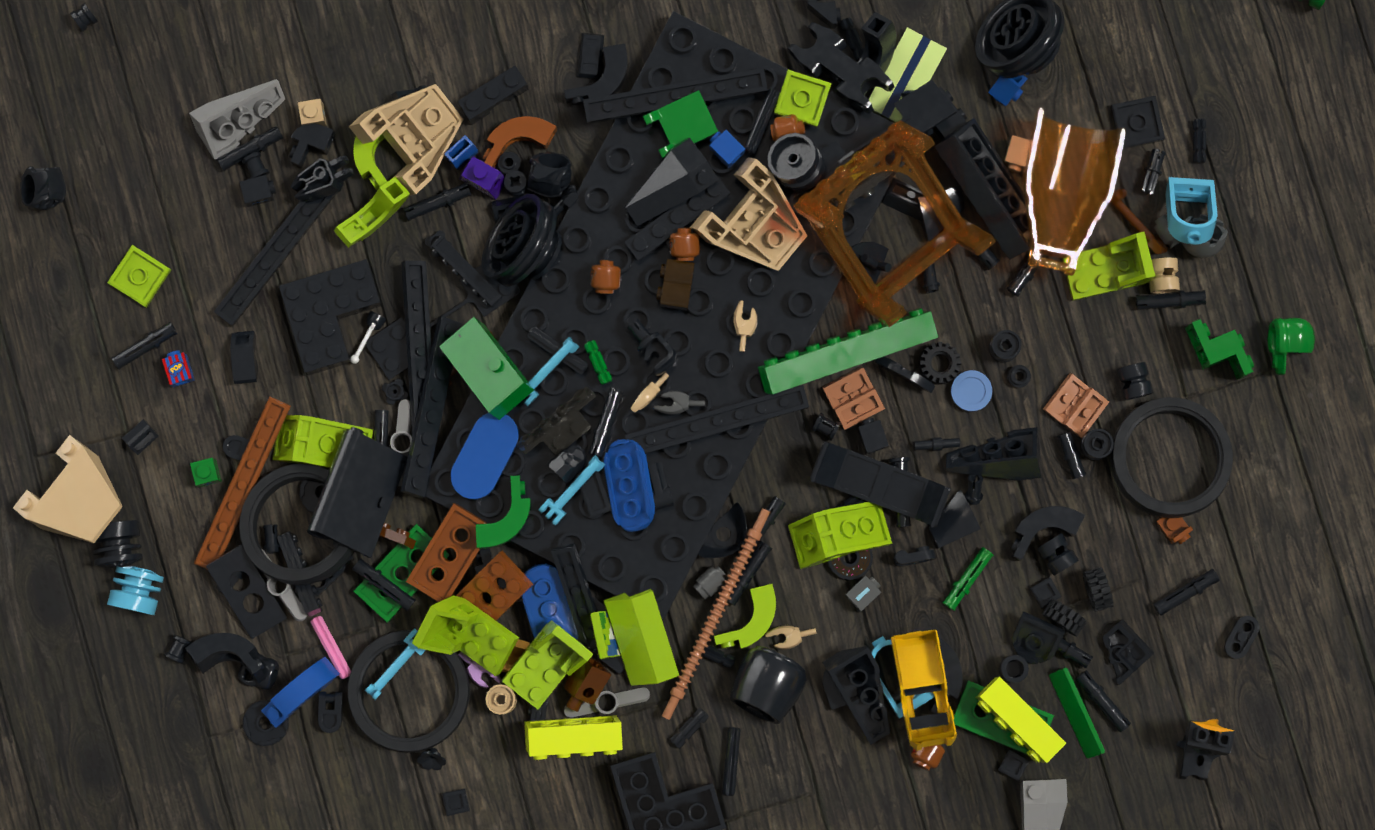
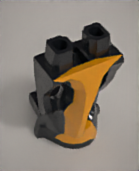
M1211 719L1206 722L1190 720L1185 730L1184 739L1176 744L1177 747L1182 748L1184 751L1180 778L1186 779L1189 775H1195L1201 780H1206L1212 761L1221 755L1225 756L1231 753L1235 730L1219 726V720ZM1202 755L1204 759L1203 764L1198 766L1196 763L1197 757Z

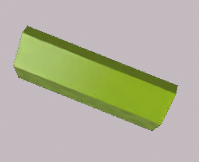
M649 589L630 597L626 593H622L603 600L630 685L658 684L679 676L653 591Z

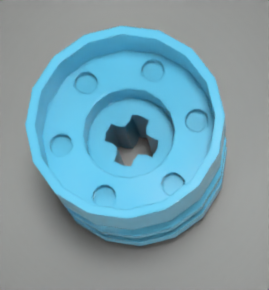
M116 566L115 572L125 574L124 580L113 578L114 582L123 586L122 590L110 591L107 605L155 615L158 600L149 597V593L161 592V588L151 586L152 581L163 583L164 577L147 569L133 566Z

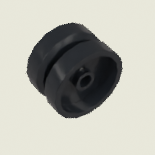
M791 133L780 137L771 146L768 153V166L781 185L790 191H807L816 186L822 179L825 171V160L812 140L803 134Z

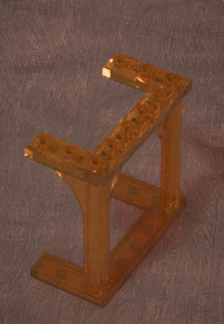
M901 120L890 125L885 133L874 138L865 149L856 152L851 160L837 167L831 176L821 180L816 188L802 195L798 202L793 205L799 214L808 219L859 297L856 302L860 308L888 327H891L907 314L904 307L890 297L956 244L979 256L996 242L991 234L961 217L929 166L924 153L935 145L932 138ZM894 150V161L887 165L885 157ZM880 161L879 165L873 167L877 162ZM903 161L905 165L899 167L900 162ZM896 171L907 175L916 183L945 230L875 285L845 238L842 224L843 211L847 199L860 182L879 172ZM843 189H845V191L841 195L838 194ZM832 198L838 199L839 204L837 207H835L828 201H830Z

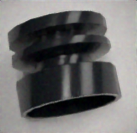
M139 521L110 522L95 541V543H102L103 547L93 550V554L104 555V557L95 559L94 566H105L108 568L123 567L143 560V554H132V551L141 549L142 545L131 544L130 539L140 536Z

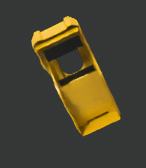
M937 630L917 631L891 637L900 686L903 716L910 746L918 751L922 750V747L946 744V746L952 745L956 739L957 732L954 724L953 710H951V706L948 703L947 681ZM932 692L936 699L938 714L915 717L913 707L914 695Z

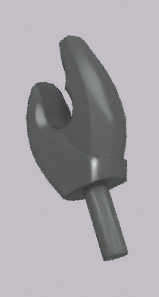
M668 391L661 394L660 397L673 399V405L654 406L653 409L660 413L675 415L689 410V406L705 407V401L690 400L689 395L681 391Z

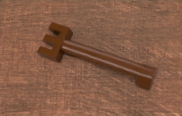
M1125 189L1116 190L1108 200L1139 233L1145 232L1148 246L1154 253H1166L1168 247L1165 246L1163 241L1159 237L1156 238L1122 202L1127 196V191Z

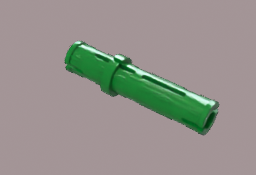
M981 547V550L959 581L954 582V588L942 603L952 611H955L965 595L968 596L970 587L994 555L984 547Z

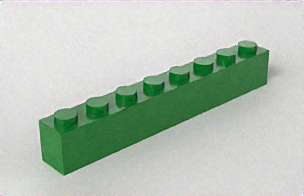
M922 308L909 311V316L902 318V315L889 318V322L881 324V322L868 325V330L862 332L860 329L853 330L847 333V337L841 339L840 336L829 338L826 340L827 344L819 346V343L806 346V351L800 353L798 350L785 354V358L780 360L777 357L764 361L765 365L758 367L764 391L767 394H775L936 339L938 334L931 311H923Z

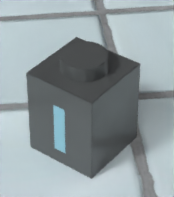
M865 576L845 596L861 612L881 593L879 590L881 585L872 576L870 578Z

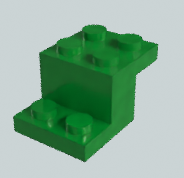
M1201 319L1192 322L1185 328L1203 370L1228 360L1237 380L1253 372L1254 363L1250 355L1245 354L1243 349L1245 343L1240 333L1237 334L1233 330L1209 340V328L1206 323L1202 324Z

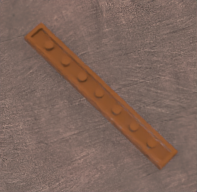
M271 396L269 397L194 564L207 569V564L225 554L240 521L245 500L259 479L291 405Z

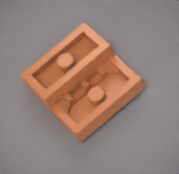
M862 366L822 387L844 430L885 409Z
M1069 373L1043 410L1074 434L1083 438L1109 401L1093 388H1089L1075 375Z

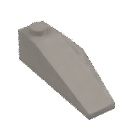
M276 79L208 102L189 114L203 143L212 157L217 159L234 150L247 133L250 134L255 130L254 126L262 118H267L285 100V96L279 81Z
M1066 779L1021 780L1022 830H1060L1068 802Z

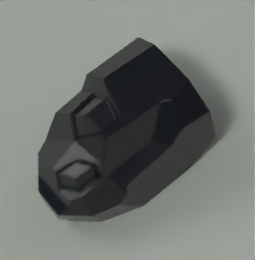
M579 445L563 449L555 458L549 461L547 466L564 482L568 483L584 467L586 462L585 451Z

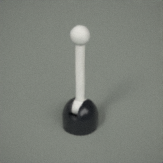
M373 311L369 312L366 319L369 329L355 355L350 357V361L353 364L359 362V355L372 331L379 330L386 321L383 316Z

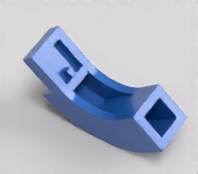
M324 657L291 681L261 711L277 728L307 700L326 688L340 673Z

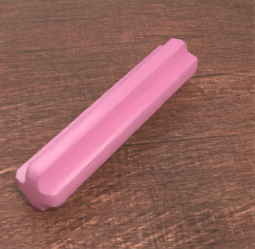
M321 616L313 618L311 624L331 662L340 673V678L346 679L350 676L351 670L324 619Z

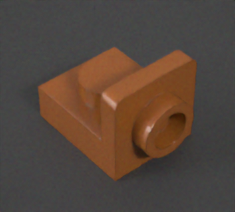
M1161 517L1156 521L1171 544L1178 542L1180 545L1191 537L1189 533L1193 529L1186 524L1182 517Z

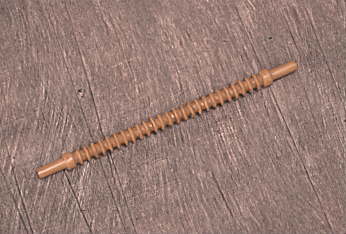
M762 508L753 528L748 530V538L744 539L746 543L741 545L742 551H738L740 556L735 557L737 562H733L734 568H730L731 574H727L728 580H724L725 586H721L723 590L718 592L720 597L716 598L717 603L712 605L714 609L710 610L711 615L707 616L708 621L704 622L705 627L701 628L702 634H698L699 640H695L696 646H692L693 652H689L691 657L686 658L688 663H684L685 669H681L682 675L678 676L679 681L675 682L676 687H672L670 691L671 697L662 714V717L668 720L671 719L679 700L684 698V690L688 689L686 685L691 683L689 679L694 677L693 671H697L695 666L700 665L698 660L702 659L701 654L705 653L704 648L708 647L707 642L711 641L710 636H713V630L717 629L716 623H720L718 621L719 617H723L721 615L722 611H726L724 607L728 606L727 600H731L730 594H734L733 588H737L736 582H740L739 576H743L741 571L746 570L744 565L749 563L747 559L751 558L750 553L754 552L753 547L757 546L756 541H759L762 537L761 531L770 514L768 510Z

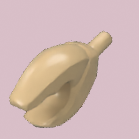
M740 300L734 312L733 323L736 334L741 336L739 351L745 352L746 337H751L757 327V314L755 309L752 308L750 319L744 320L742 318L743 301Z
M664 373L655 384L651 382L637 397L631 410L637 412L647 406L661 390L659 387L669 375Z
M784 625L768 631L765 636L785 635V642L775 644L774 647L786 650L799 645L802 642L801 637L814 635L817 632L816 628L800 631L799 627Z

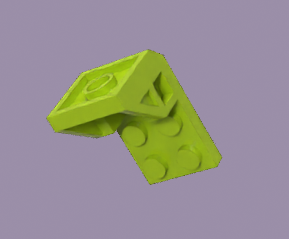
M1145 232L1113 241L1104 247L1062 256L1072 301L1149 283L1155 277Z
M287 415L276 439L272 460L331 468L346 429L351 427L358 428L371 439L373 429L310 416Z
M871 502L823 510L788 525L800 569L841 558L853 552L892 544L882 506Z
M453 595L430 607L412 644L419 649L449 655L460 650L491 674L497 676L501 673L519 637L465 598Z
M551 620L543 627L501 681L538 710L565 675L570 676L592 657L593 653Z

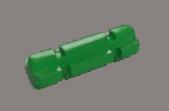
M592 340L585 343V350L587 354H590L589 359L596 374L598 373L600 383L603 385L611 382L612 377L609 371L606 370L608 368L601 352H598L599 348L596 341Z

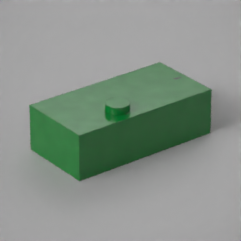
M475 317L439 346L486 410L499 420L534 391L488 328Z

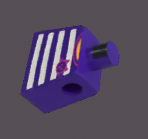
M473 156L459 177L461 181L467 182L468 185L495 200L505 186V177L500 171Z

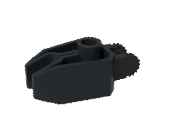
M340 156L330 162L320 158L302 171L291 184L292 189L300 191L295 195V198L300 201H315L340 192L343 187L342 182L354 175L352 168H345L337 172L338 169L349 163L348 157Z

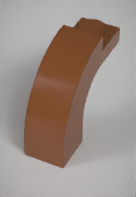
M530 116L507 120L495 128L487 138L488 144L493 146V148L486 150L482 160L485 161L484 163L495 168L499 157L507 147L518 141H529L547 150L557 132V127L546 120Z

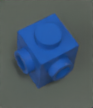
M1024 75L1015 78L999 77L988 93L996 101L1007 106L1011 100L1016 102L1024 91L1021 90V87L1028 78Z

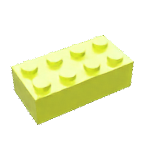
M995 677L976 696L979 700L977 705L985 713L991 712L996 717L994 722L1001 729H1008L1012 733L1010 738L1017 745H1024L1029 750L1027 755L1036 763H1048L1066 744L1000 677Z
M616 715L524 722L526 750L529 756H533L535 760L547 759V755H557V758H568L573 753H580V756H593L594 752L603 751L604 755L617 754V750H623L621 721Z

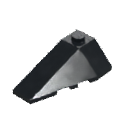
M1034 427L1007 432L1008 436L997 440L994 437L987 439L988 443L980 446L969 445L946 454V471L1011 480L1042 478L1038 429Z

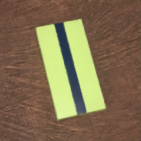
M907 28L885 72L893 81L895 88L891 92H887L880 87L874 88L869 98L874 108L872 112L893 123L902 120V115L894 106V103L902 99V92L916 90L931 80L947 48Z

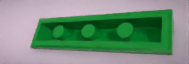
M1062 668L1051 673L1049 678L1085 757L1092 758L1105 753L1102 742L1068 668Z

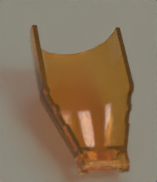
M1039 108L1035 112L1022 176L1031 245L1028 266L1046 267L1063 271L1066 275L1073 276L1081 251L1091 236L1097 221L1100 220L1107 203L1113 197L1126 129L1096 130L1071 126L1044 117V109ZM1040 254L1067 258V261L1064 263L1040 257Z

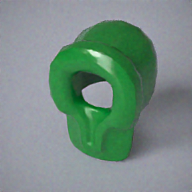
M1275 318L1271 321L1268 329V350L1272 353V367L1275 369L1276 375H1285L1287 353L1313 352L1315 333L1311 324L1305 319Z

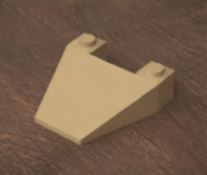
M434 84L364 112L349 128L362 144L373 142L381 134L385 137L406 164L394 177L400 181L410 193L409 196L417 194L432 180L444 157V153L447 152L464 119L439 87Z
M748 157L734 174L736 178L750 189L724 222L713 212L704 210L690 228L709 244L779 271L804 241L807 234L774 175L757 159Z
M69 435L56 452L58 456L68 463L42 498L26 490L13 509L26 520L43 530L95 543L123 506L99 456Z

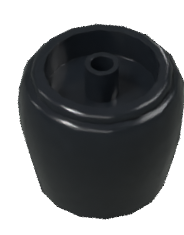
M756 646L747 651L742 659L733 684L730 700L741 709L762 720L780 724L805 688L807 682L805 669L794 660L775 650Z

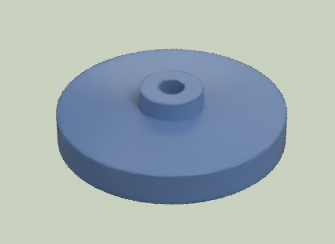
M975 370L965 371L954 379L951 386V397L960 409L969 412L978 411L989 403L992 397V385L983 373Z

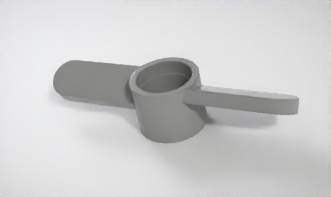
M403 399L398 406L396 433L392 435L390 445L393 450L408 457L410 447L405 451H398L394 446L395 439L400 435L408 436L410 445L412 440L410 435V401ZM405 468L398 486H402Z
M262 549L266 557L270 560L265 551ZM265 575L268 579V591L272 595L280 597L295 620H305L307 614L302 603L293 592L295 585L287 584L283 592L277 593L275 589L277 580Z
M644 687L615 694L611 691H603L593 705L583 702L579 712L565 706L564 713L570 718L595 712L611 714L618 707L647 701L650 698V692ZM604 694H610L615 699V706L610 711H604L599 707V698Z

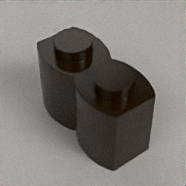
M667 259V263L662 264L660 278H664L663 287L658 286L656 300L660 301L661 307L688 311L695 263Z

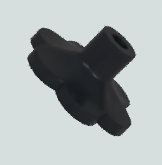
M430 748L429 751H423L417 757V762L422 764L424 769L441 770L442 766L446 764V759L441 757L436 748Z

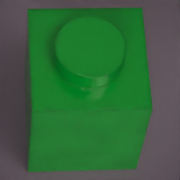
M208 458L190 463L197 487L201 488L222 482L216 459Z

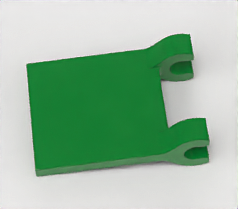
M699 90L643 116L646 125L659 120L670 144L658 150L662 158L665 157L670 149L687 138L696 143L718 132Z

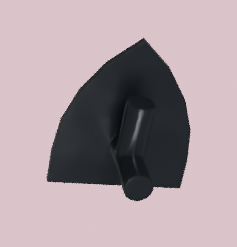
M862 242L846 250L847 260L856 280L864 287L873 291L880 271H891V264L884 262L889 249L875 242Z

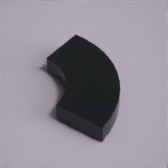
M883 356L875 361L886 371L904 379L919 389L932 393L935 388L934 384L916 372L913 373L905 369L901 364Z

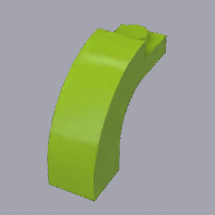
M381 134L373 142L362 144L356 136L354 141L356 167L363 179L372 175L369 180L377 190L387 183V180L375 163L376 148L385 137Z
M396 177L392 178L379 187L373 198L362 209L338 225L334 232L348 248L359 240L363 241L382 226L402 206L410 193Z
M773 584L750 589L754 608L750 622L740 630L714 636L716 646L721 645L722 649L735 646L734 641L738 640L740 649L746 648L757 642L767 632L776 610Z

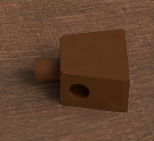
M590 658L584 665L568 676L564 688L571 694V697L566 706L579 712L583 702L593 705L608 682L611 673L597 660Z

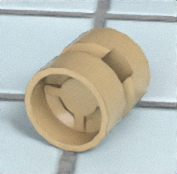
M1152 259L1155 277L1149 282L1150 293L1163 294L1180 291L1179 278L1175 276V273L1178 272V259Z
M502 684L490 688L485 698L489 710L499 715L510 713L517 704L515 691Z

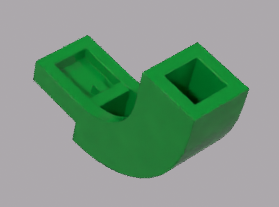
M510 476L512 503L508 514L496 523L476 524L477 549L494 548L503 545L513 539L525 525L530 511V498L521 499V495H525V481H520V476Z

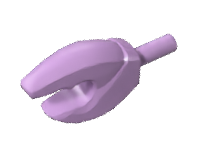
M460 652L458 654L469 665L467 667L468 675L478 686L489 688L485 681L482 680V674L488 673L499 684L502 683L499 675L494 676L464 653Z

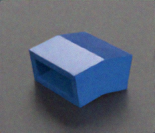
M464 135L444 155L458 171L472 156L474 157L478 153V149Z

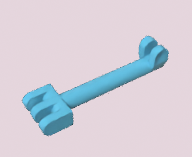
M570 337L563 342V346L529 381L533 389L544 380L569 352L574 353L579 348ZM535 390L529 394L530 397L524 402L527 406L539 396Z
M596 455L555 502L549 498L538 509L543 513L549 507L551 510L545 517L550 519L555 513L557 517L552 521V524L555 526L567 514L562 510V507L595 471L599 472L605 466Z
M415 628L403 640L408 644L407 648L374 684L371 683L365 690L373 699L376 700L382 693L381 689L415 651L420 656L426 651L412 644L414 640L412 637L418 632Z

